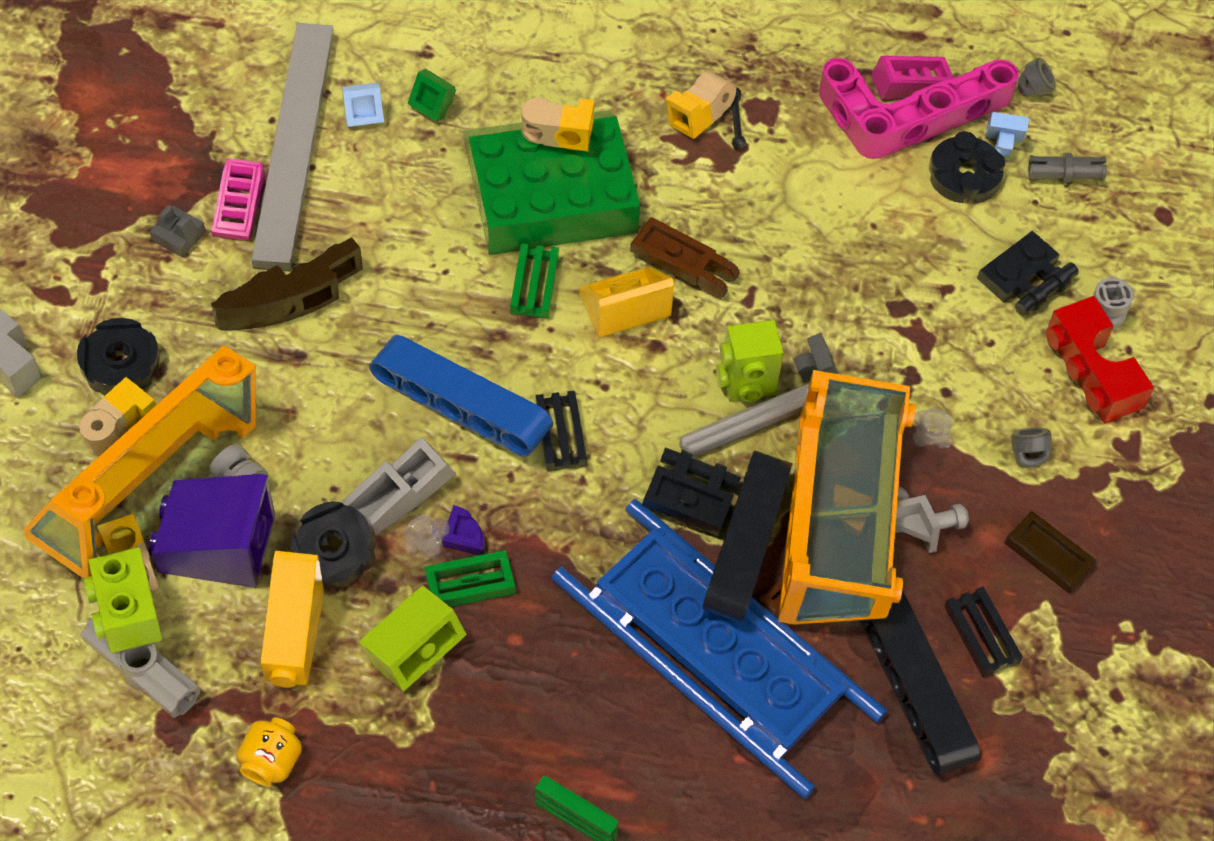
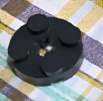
M962 131L957 133L955 137L942 141L933 150L929 163L930 181L934 189L950 201L963 203L964 199H976L975 203L984 202L994 196L999 190L1006 160L988 142L976 138L971 132ZM960 166H969L975 173L970 171L962 173L959 171Z
M129 318L108 319L95 326L96 331L92 332L88 338L85 334L80 340L77 348V361L83 377L87 380L92 390L109 393L125 377L141 389L147 388L152 383V376L159 366L160 353L155 336L151 331L149 333L148 330L142 328L141 323ZM117 350H123L125 356H127L121 361L108 359V357L115 356Z
M325 502L308 510L299 521L302 524L297 531V535L293 534L291 552L318 555L324 587H338L349 584L359 578L364 571L370 569L375 563L376 537L372 524L361 512L352 506L344 505L340 502ZM332 535L342 539V545L336 553L331 551L325 552L324 548L330 544L329 537Z

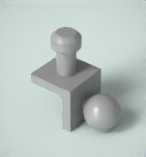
M898 486L895 533L904 532L922 539L928 553L937 551L940 529L952 526L955 529H961L967 526L969 522L968 512L961 504L951 505L948 511L934 513L926 495L910 498L907 491Z

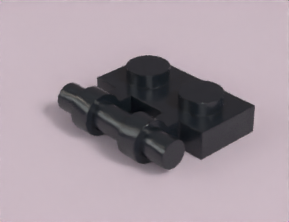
M1032 230L980 269L977 279L1003 303L1007 302L1014 295L1020 300L1015 303V309L1020 315L1025 316L1031 310L1037 311L1047 303V298L1053 293L1062 292L1069 287L1071 280L1079 274V270L1072 262L1067 263L1062 268H1055L1054 265L1057 263L1060 254ZM1038 277L1044 281L1039 286L1030 285Z
M665 447L660 462L674 467V470L657 466L642 506L719 536L734 497L733 494L719 488L722 486L736 492L741 476L726 471L727 466L719 463L713 466L692 458L693 453L682 449L680 453ZM686 472L709 482L705 484L685 476Z

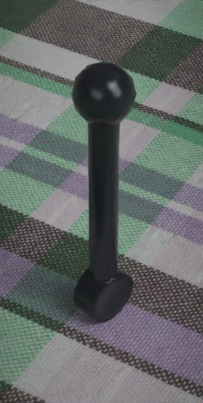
M736 87V95L731 104L735 136L732 139V146L740 150L745 147L746 139L742 136L738 103L741 100V90Z

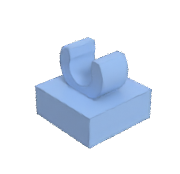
M379 82L342 87L347 127L384 123Z
M992 112L987 122L985 138L996 139L995 149L1003 156L1009 157L1014 142L1022 143L1027 133L1029 117Z

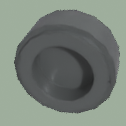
M1036 58L1025 65V70L1021 73L1018 80V88L1022 95L1026 97L1035 94L1043 96L1055 89L1053 72L1043 59Z
M1042 427L1025 428L1011 434L1012 450L1018 464L1024 467H1037L1048 460L1053 445L1052 434L1049 429ZM1041 451L1035 457L1028 458L1025 456V453Z

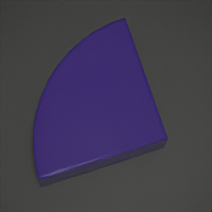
M453 505L442 539V546L471 554L483 555L484 536L480 526L467 510Z

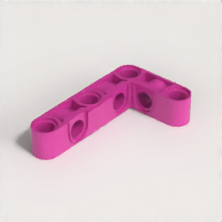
M833 58L828 60L823 66L819 96L856 150L866 158L877 159L1007 106L1012 100L1019 71L1012 62L1001 59L994 60L977 68L975 67L973 71L956 78H948L911 93V96L888 105V103L883 104L877 101L866 86V80L863 79L850 61L844 58Z

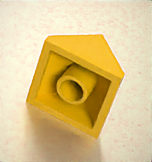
M650 266L578 287L579 295L598 338L671 316L674 293L673 278Z

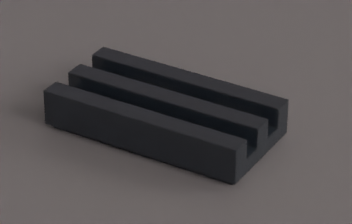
M575 390L567 391L566 396H560L559 392L551 393L549 398H544L543 394L535 395L536 405L545 411L546 409L553 408L561 459L554 460L550 431H548L542 439L546 471L587 466ZM566 406L569 409L577 456L574 458H570L562 407Z
M984 586L977 588L975 593L970 594L967 592L961 594L959 599L955 600L953 597L946 600L944 607L982 677L1021 662L1023 656ZM976 603L978 604L979 608L981 609V611H982L984 617L986 618V620H987V622H988L990 628L992 629V631H993L995 637L997 638V640H998L1000 646L1002 647V649H1003V651H1004V653H1005V655H1006L1007 658H1005V656L1003 655V653H1002L1000 647L998 646V644H997V642H996L994 636L992 635V633H991L989 627L987 626V624H986L984 618L982 617V615H981V613H980L978 607L976 606ZM966 608L981 640L985 643L994 659V663L990 664L961 609Z

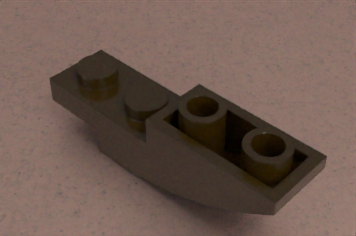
M351 237L340 244L330 246L322 255L310 262L299 264L287 275L278 265L267 271L257 273L247 283L233 291L223 293L216 301L211 303L215 325L219 330L261 328L302 317L340 299L338 284L363 270L361 247Z

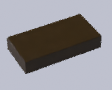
M1033 511L1015 527L1004 542V544L1069 594L1090 573L1097 563L1096 559Z

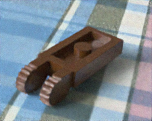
M653 217L649 218L630 244V251L695 286L698 284L703 292L711 294L716 298H723L728 291V286L720 278L733 282L740 274L738 266L717 254L713 248ZM709 267L715 275L707 272Z

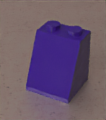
M252 474L174 480L170 494L164 495L161 500L159 516L162 521L159 531H153L149 541V556H153L158 573L256 588L276 516L268 475Z

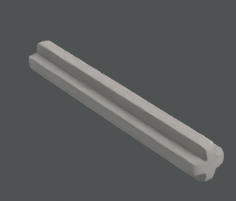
M809 383L681 436L679 443L681 450L691 452L693 457L800 413Z

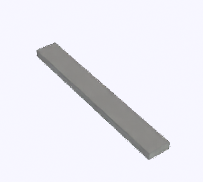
M297 23L251 259L253 268L271 269L278 265L282 270L291 271L334 37L332 25Z

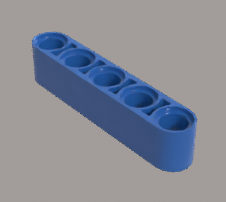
M393 335L369 364L371 373L384 385L518 455L529 456L553 426L552 418L540 406L401 335Z

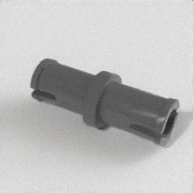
M1063 153L1062 156L1030 155L1028 160V171H1030L1028 178L1062 179L1063 183H1071L1072 179L1105 180L1107 165H1104V163H1106V156L1073 157L1072 153Z

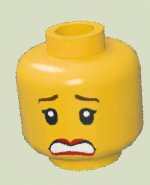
M273 717L271 722L261 720L254 722L236 751L237 761L241 765L239 769L241 774L252 782L267 787L271 786L272 782L280 783L286 780L302 751L301 742L294 735L295 727L277 717Z

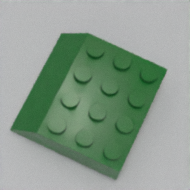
M610 111L594 112V122L588 151L545 146L544 144L529 142L522 135L521 123L463 131L489 255L519 251L521 243L529 244V248L533 249L536 248V245L546 247L638 233L640 203L617 116Z

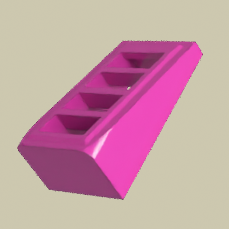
M880 56L872 72V79L881 100L909 97L915 91L945 79L954 78L945 57ZM931 70L934 71L936 77H932Z
M231 158L226 159L211 230L212 236L250 241L266 181L262 163ZM233 190L246 191L249 194L233 192ZM229 205L245 206L246 209L229 207ZM225 218L242 219L244 223L226 222Z

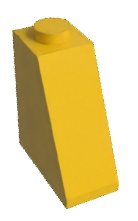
M275 551L261 667L265 681H270L278 687L291 688L296 684L308 685L325 594L318 555Z

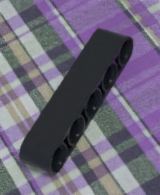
M756 450L753 451L701 609L741 623L743 622L793 463Z
M902 589L900 602L892 603L886 618L860 620L930 768L935 775L941 776L979 762L980 749L975 735ZM853 595L856 613L868 611L869 597Z

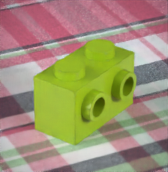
M775 320L727 326L725 342L720 343L719 346L722 364H717L716 372L719 387H726L729 402L740 400L753 402L762 397L776 396L784 353Z
M140 547L88 559L92 576L84 578V584L89 603L98 602L100 611L91 614L97 639L106 637L110 654L163 641Z
M422 585L385 619L373 627L359 643L372 665L404 692L467 634L454 610Z

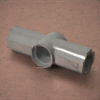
M92 617L87 621L86 627L81 633L83 641L122 673L129 686L140 689L173 718L184 715L194 705L196 698L200 694V688L157 652L154 643L110 654L106 637L97 639ZM139 659H149V662L143 667H131Z

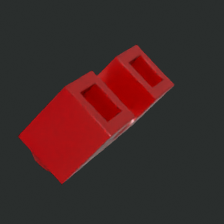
M1091 296L1053 310L1046 329V337L1050 346L1057 350L1064 360L1066 370L1071 379L1077 381L1082 388L1090 409L1097 412L1105 424L1144 409L1154 390V386L1135 357L1115 362L1109 361L1098 354L1096 350L1106 346L1114 325L1095 296Z

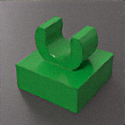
M424 69L417 73L407 104L434 121H439L445 118L448 106L452 104L457 89L436 74Z

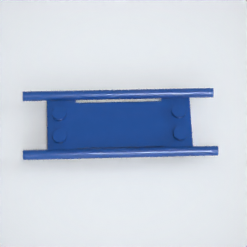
M637 499L632 500L625 511L650 531V533L600 578L592 591L587 589L563 567L558 568L551 579L805 800L816 786L782 757L842 695L876 723H879L884 718L888 710L785 623L778 622V617L753 596L742 623L701 609L715 564L648 508L643 507L640 501ZM632 622L637 624L741 714L745 720L741 722L632 628L630 624Z

